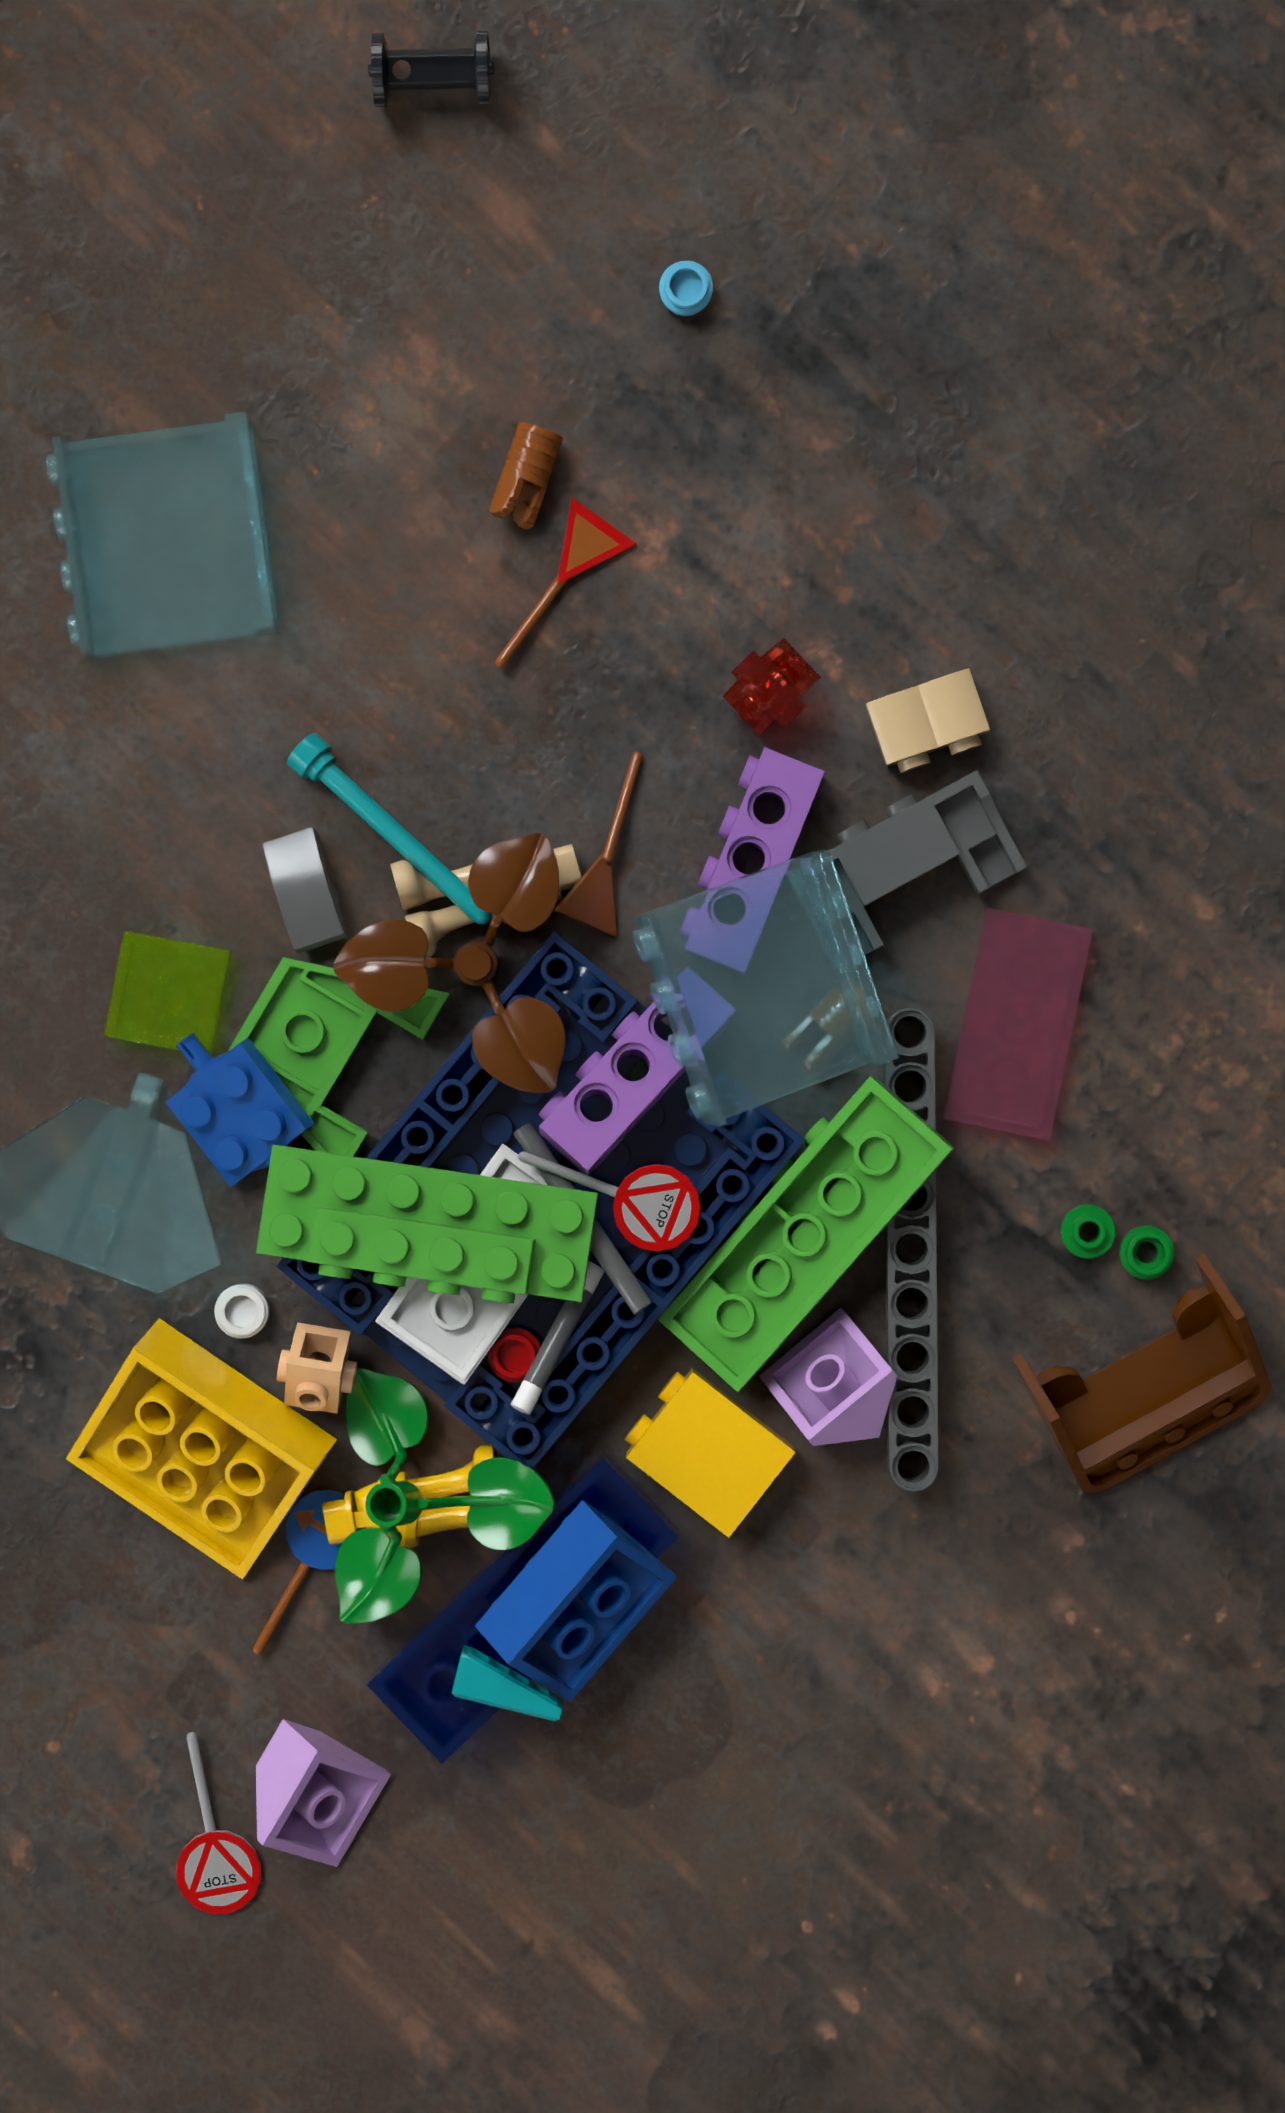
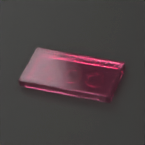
M991 908L985 909L942 1119L1050 1140L1093 929Z

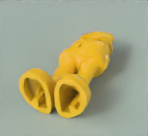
M482 1445L476 1448L473 1460L460 1469L409 1479L406 1472H399L395 1480L414 1484L419 1489L422 1498L446 1497L469 1492L467 1480L472 1467L483 1460L499 1458V1454L493 1446ZM380 1479L355 1492L353 1490L346 1491L344 1499L323 1503V1515L330 1545L343 1543L351 1533L363 1528L374 1527L380 1529V1526L374 1524L369 1519L365 1509L366 1497L375 1485L380 1484ZM470 1506L422 1509L420 1516L411 1524L396 1526L402 1534L399 1546L414 1548L419 1545V1537L452 1529L469 1528L467 1515Z

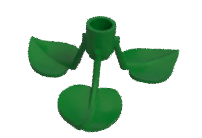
M357 1368L352 1394L347 1393L346 1425L351 1445L359 1457L370 1465L386 1464L395 1455L396 1459L388 1473L381 1475L380 1484L375 1485L369 1491L365 1501V1509L369 1519L374 1524L380 1526V1529L370 1527L351 1533L343 1541L337 1554L335 1578L340 1600V1620L344 1623H366L388 1617L405 1607L417 1594L423 1576L422 1561L414 1550L405 1546H399L402 1534L396 1526L411 1524L420 1516L422 1509L470 1506L467 1515L470 1532L482 1545L493 1550H508L522 1546L539 1531L555 1511V1499L545 1480L531 1467L520 1461L505 1457L483 1460L472 1467L467 1480L470 1496L422 1498L419 1489L414 1484L407 1481H396L395 1479L407 1460V1453L404 1448L416 1446L427 1433L429 1424L428 1405L420 1390L410 1382L399 1377L378 1373L365 1368Z

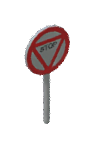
M525 1151L520 1152L518 1155L519 1160L523 1163L615 1197L613 1212L616 1225L626 1240L640 1249L659 1252L675 1248L690 1237L698 1224L701 1206L697 1190L685 1174L671 1166L653 1164L640 1167L626 1176L620 1186L617 1187Z
M190 1732L187 1734L186 1739L206 1832L195 1836L183 1848L176 1864V1881L183 1897L195 1908L209 1914H229L243 1908L255 1896L261 1882V1862L255 1848L244 1837L228 1830H216L197 1735L194 1732Z

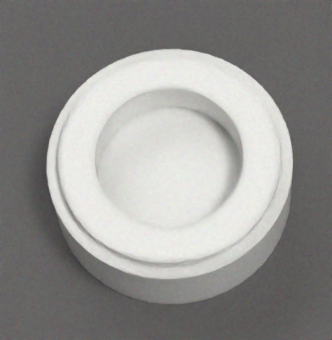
M246 1283L236 1284L224 1290L218 1297L214 1309L215 1319L220 1329L227 1335L235 1338H248L257 1334L267 1324L270 1316V1304L264 1292L258 1287Z

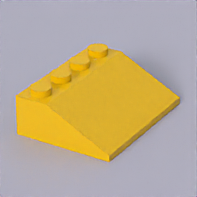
M159 1318L133 1347L66 1457V1460L243 1580L337 1439L288 1405H284L282 1401Z

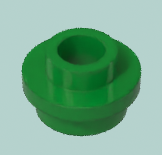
M1084 1204L1071 1209L1065 1215L1061 1223L1060 1234L1063 1244L1072 1254L1081 1258H1096L1104 1254L1111 1247L1115 1237V1226L1112 1218L1104 1209L1095 1205ZM1085 1222H1094L1098 1228L1097 1237L1093 1241L1084 1242L1079 1236V1228Z
M1139 1226L1124 1236L1120 1244L1119 1256L1123 1267L1128 1273L1139 1279L1151 1280L1162 1276L1168 1271L1174 1259V1247L1169 1236L1161 1229L1153 1226ZM1144 1242H1150L1155 1247V1256L1149 1262H1141L1136 1254L1138 1246Z

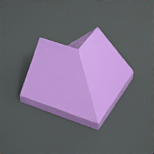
M842 1308L838 1309L759 1375L813 1446L879 1438L897 1379L896 1373Z

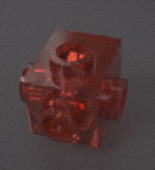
M783 638L761 657L755 651L748 655L731 672L737 681L727 690L723 697L736 710L738 715L760 735L775 722L784 728L806 708V705L800 698L821 677L791 644Z

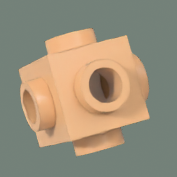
M297 1322L291 1349H282L277 1370V1381L286 1383L284 1405L300 1407L308 1411H324L338 1414L342 1393L352 1394L357 1373V1362L348 1360L351 1331Z

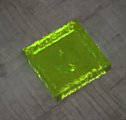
M124 931L104 1036L179 1050L176 1048V1045L194 1032L195 1036L212 1056L232 951Z

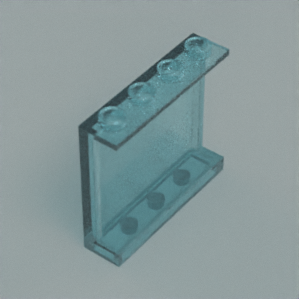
M246 412L225 414V421L72 442H65L61 437H52L54 453L46 455L47 472L51 486H59L61 507H54L53 509L54 525L58 539H66L68 560L60 562L61 578L65 593L73 592L75 614H68L67 616L68 632L72 646H80V653L87 658L92 659L280 634L253 424Z
M830 850L811 851L633 916L638 928L633 931V941L636 950L643 962L649 961L656 981L650 985L654 1003L661 1014L667 1013L673 1034L668 1036L671 1053L680 1067L685 1066L691 1084L690 1087L686 1088L688 1103L695 1117L698 1119L702 1118L704 1124L718 1127L727 1124L726 1118L865 1065L880 1066L899 1058Z

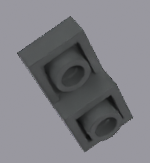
M313 827L263 843L275 895L294 950L299 954L347 938L338 891L329 880L320 834Z

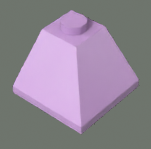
M283 1719L256 1764L257 1840L263 1846L337 1867L391 1774L323 1732Z

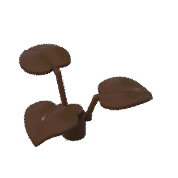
M534 833L521 838L503 841L487 848L478 856L471 867L468 883L473 902L482 911L495 914L482 943L473 942L464 945L457 952L455 959L425 958L428 950V938L422 928L404 920H385L372 924L353 936L341 949L333 964L334 973L365 1003L382 1011L390 1012L411 1008L422 999L429 985V977L425 968L455 969L457 976L464 983L472 986H483L490 1004L496 1013V1016L487 1017L478 1022L472 1033L474 1053L481 1066L495 1079L512 1088L532 1093H549L556 1087L558 1072L565 1050L566 1035L560 1016L548 1003L529 997L516 999L505 1010L492 982L499 971V959L492 947L503 920L505 919L510 926L518 931H532L549 918L557 902L559 893L557 859L547 837L541 833Z

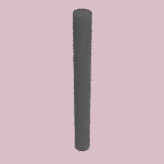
M532 1122L525 1124L514 1132L513 1135L525 1152L559 1164ZM536 1168L547 1185L576 1189L570 1180ZM595 1218L591 1251L635 1315L651 1305L652 1301Z

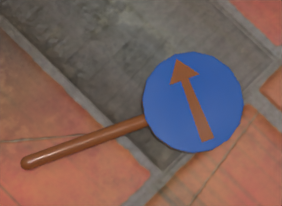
M332 1489L315 1490L301 1497L290 1510L286 1522L287 1542L294 1556L301 1563L253 1647L254 1654L260 1655L264 1651L310 1567L320 1570L335 1569L337 1554L342 1543L329 1544L322 1506L324 1502L344 1499L345 1493Z

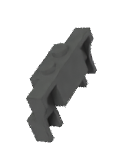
M977 770L919 802L916 801L913 794L904 797L884 809L888 819L869 828L865 820L837 834L840 845L785 874L789 886L809 920V925L834 971L884 945L864 906L957 857L976 894L1027 867Z

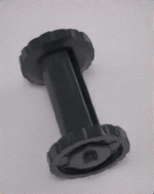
M477 31L474 48L388 50L384 33H372L371 64L368 65V73L372 77L375 107H387L390 90L475 89L479 105H490L491 75L495 74L494 62L490 61L488 31ZM404 60L410 65L411 72L406 79L395 77L393 66L397 61Z

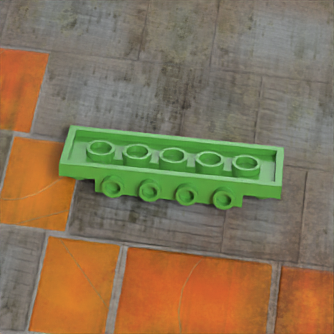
M870 1076L831 1122L822 1117L804 1137L806 1140L803 1142L808 1148L795 1163L789 1159L769 1183L773 1188L760 1203L756 1200L735 1224L737 1229L725 1243L720 1242L701 1265L702 1269L658 1318L667 1329L737 1392L747 1385L955 1149L874 1076Z
M272 1145L256 1253L319 1263V1275L351 1279L352 1269L374 1272L373 1283L405 1287L406 1278L412 1277L428 1280L427 1291L460 1295L461 1285L483 1288L481 1299L514 1304L515 1293L583 1302L599 1193Z

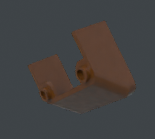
M1205 1253L1194 1257L1205 1286L1189 1290L1179 1298L1177 1306L1172 1313L1175 1329L1092 1375L1082 1379L1078 1371L1073 1367L1053 1366L1042 1371L1036 1378L1022 1353L1012 1357L1031 1400L1070 1471L1084 1492L1098 1493L1113 1487L1255 1409L1268 1397L1271 1391V1383L1246 1315Z

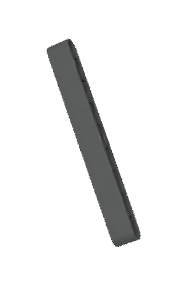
M906 1008L897 1010L888 1017L883 1028V1085L897 1096L894 1084L898 1075L908 1070L919 1074L924 1085L922 1094L916 1100L904 1103L936 1131L935 1031L933 1022L920 1009ZM906 1016L918 1020L923 1029L921 1041L912 1048L901 1046L894 1037L896 1023ZM936 1170L922 1185L925 1194L921 1204L913 1209L902 1208L884 1228L885 1361L897 1375L886 1413V1462L888 1471L895 1483L904 1490L913 1492L924 1490L930 1486L937 1477ZM905 1234H918L924 1240V1254L916 1262H902L897 1257L895 1250L898 1240ZM912 1287L920 1289L925 1296L923 1310L916 1316L911 1317L900 1314L896 1307L897 1297L900 1292ZM909 1342L920 1343L924 1346L926 1352L925 1361L915 1370L901 1368L898 1366L896 1359L900 1347ZM907 1397H920L926 1404V1413L922 1420L914 1424L900 1421L897 1416L900 1402ZM908 1451H920L926 1456L927 1460L923 1473L912 1478L901 1475L897 1468L901 1456Z

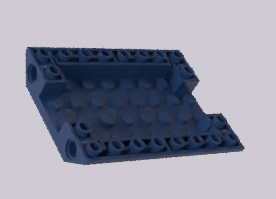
M553 931L499 998L505 1010L516 999L535 998L548 1003L560 1016L566 1037L564 1055L559 1068L555 1089L549 1093H532L512 1088L495 1079L481 1066L475 1056L472 1044L473 1028L366 1158L480 1175L502 1144L519 1155L524 1150L513 1135L514 1132L525 1124L532 1122L539 1133V1126L544 1121L539 1116V1113L559 1091L567 1096L581 1081L575 1075L586 1060L596 1051L604 1056L617 1042L612 1034L621 1022L633 1011L641 1016L647 1008ZM492 1006L480 1021L487 1017L496 1016ZM658 1020L654 1025L657 1036L665 1041H675L681 1038L662 1020ZM701 1054L590 1175L593 1178L619 1187L624 1178L633 1171L653 1164L671 1166L685 1174L696 1188L701 1206L698 1224L688 1239L675 1248L659 1252L640 1249L626 1240L616 1225L613 1212L615 1197L571 1181L577 1190L599 1193L595 1218L652 1301V1304L634 1315L607 1273L604 1272L530 1415L524 1414L510 1405L522 1382H508L499 1378L490 1367L488 1352L463 1385L377 1324L375 1320L399 1287L373 1283L374 1272L352 1269L351 1279L319 1275V1263L284 1257L276 1267L359 1336L363 1333L425 1383L446 1401L444 1407L503 1456L520 1461L533 1469L806 1139ZM636 1056L626 1057L618 1064L617 1070L624 1079L630 1081L629 1075L632 1067L644 1060ZM592 1096L582 1103L580 1110L585 1118L598 1122L606 1119L611 1114L612 1106L607 1099L601 1096ZM542 1137L558 1163L562 1165V1154ZM590 1251L589 1261L603 1268L592 1251ZM529 1294L504 1330L509 1328L528 1330L536 1336L542 1345L565 1300Z

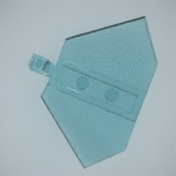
M145 1072L139 1073L128 1109L83 1096L0 1149V1228L6 1238L155 1293L165 1291L222 1264L187 1134L167 1125L165 1122L151 1118L164 1079Z

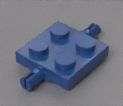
M194 1032L176 1045V1048L181 1051L195 1072L191 1075L187 1085L165 1103L230 1187L252 1171L269 1166L272 1145L291 1147L295 1138L314 1124L249 1037L236 1045L228 1053L220 1054L213 1058L195 1036Z

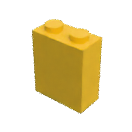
M692 1367L685 1377L676 1372L658 1395V1398L665 1403L651 1420L643 1414L624 1439L631 1444L626 1453V1458L729 1538L796 1452L792 1444Z

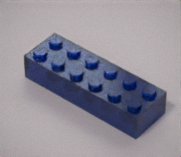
M605 1451L555 1498L554 1513L528 1542L514 1549L498 1552L371 1674L367 1686L441 1764L500 1709L499 1707L455 1697L452 1694L464 1645L475 1648L527 1679H531L508 1665L478 1631L475 1625L582 1500L613 1520L656 1558L679 1538V1528Z

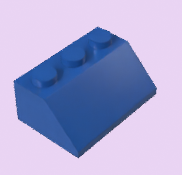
M582 1500L572 1513L564 1519L560 1527L537 1554L528 1561L525 1568L502 1595L493 1602L490 1609L478 1621L475 1627L508 1665L571 1702L677 1576L618 1524Z

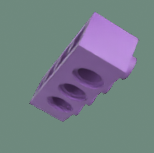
M764 747L760 759L749 755L738 786L747 789L740 809L729 805L718 832V836L727 839L719 859L712 856L708 857L697 885L707 889L699 909L692 906L688 907L677 936L687 939L683 951L738 973H744L825 771ZM763 795H773L783 804L784 815L781 820L774 824L760 822L753 813L754 802ZM753 845L760 849L764 856V865L760 871L747 875L735 868L733 854L740 846ZM722 895H734L741 900L744 906L742 919L733 925L722 924L713 915V904Z
M687 966L677 977L671 972L667 973L650 992L649 997L654 1002L641 1016L637 1015L634 1011L630 1013L613 1032L612 1036L617 1040L613 1047L604 1056L598 1051L593 1053L575 1075L581 1080L567 1096L559 1091L539 1113V1116L544 1120L539 1126V1134L585 1175L590 1176L734 1018L735 1009ZM674 1017L681 1021L685 1028V1033L678 1040L665 1041L657 1036L654 1025L661 1018ZM636 1056L646 1062L649 1071L639 1081H628L619 1074L617 1070L618 1064L626 1057ZM601 1096L609 1101L612 1106V1112L602 1121H590L583 1116L580 1110L582 1103L589 1097Z

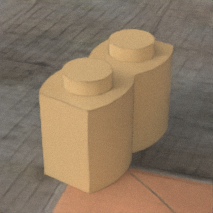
M969 668L866 703L865 706L885 766L890 767L897 764L900 773L931 763L928 753L949 747L951 756L977 748L982 745L979 736L990 731Z

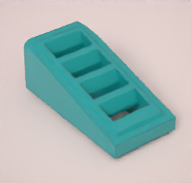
M464 1645L452 1689V1694L455 1697L555 1722L560 1719L563 1699L475 1648Z

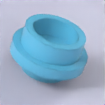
M679 261L669 266L662 274L659 283V293L663 304L671 312L681 316H691L701 312L709 304L713 293V283L710 274L702 265L693 261Z

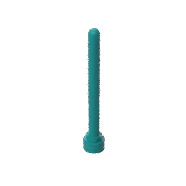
M315 732L308 735L297 745L290 754L287 765L302 779L309 777L314 782L322 781L475 923L486 924L491 920L492 913L484 912L475 905L471 898L469 887L335 765L336 758L331 754L332 747Z

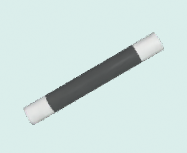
M589 1261L583 1302L564 1301L510 1404L516 1410L527 1415L531 1414L605 1272L600 1266Z

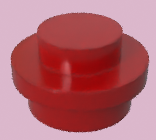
M522 1328L506 1329L501 1332L488 1351L490 1367L499 1378L505 1381L522 1382L541 1344L536 1336L528 1330Z

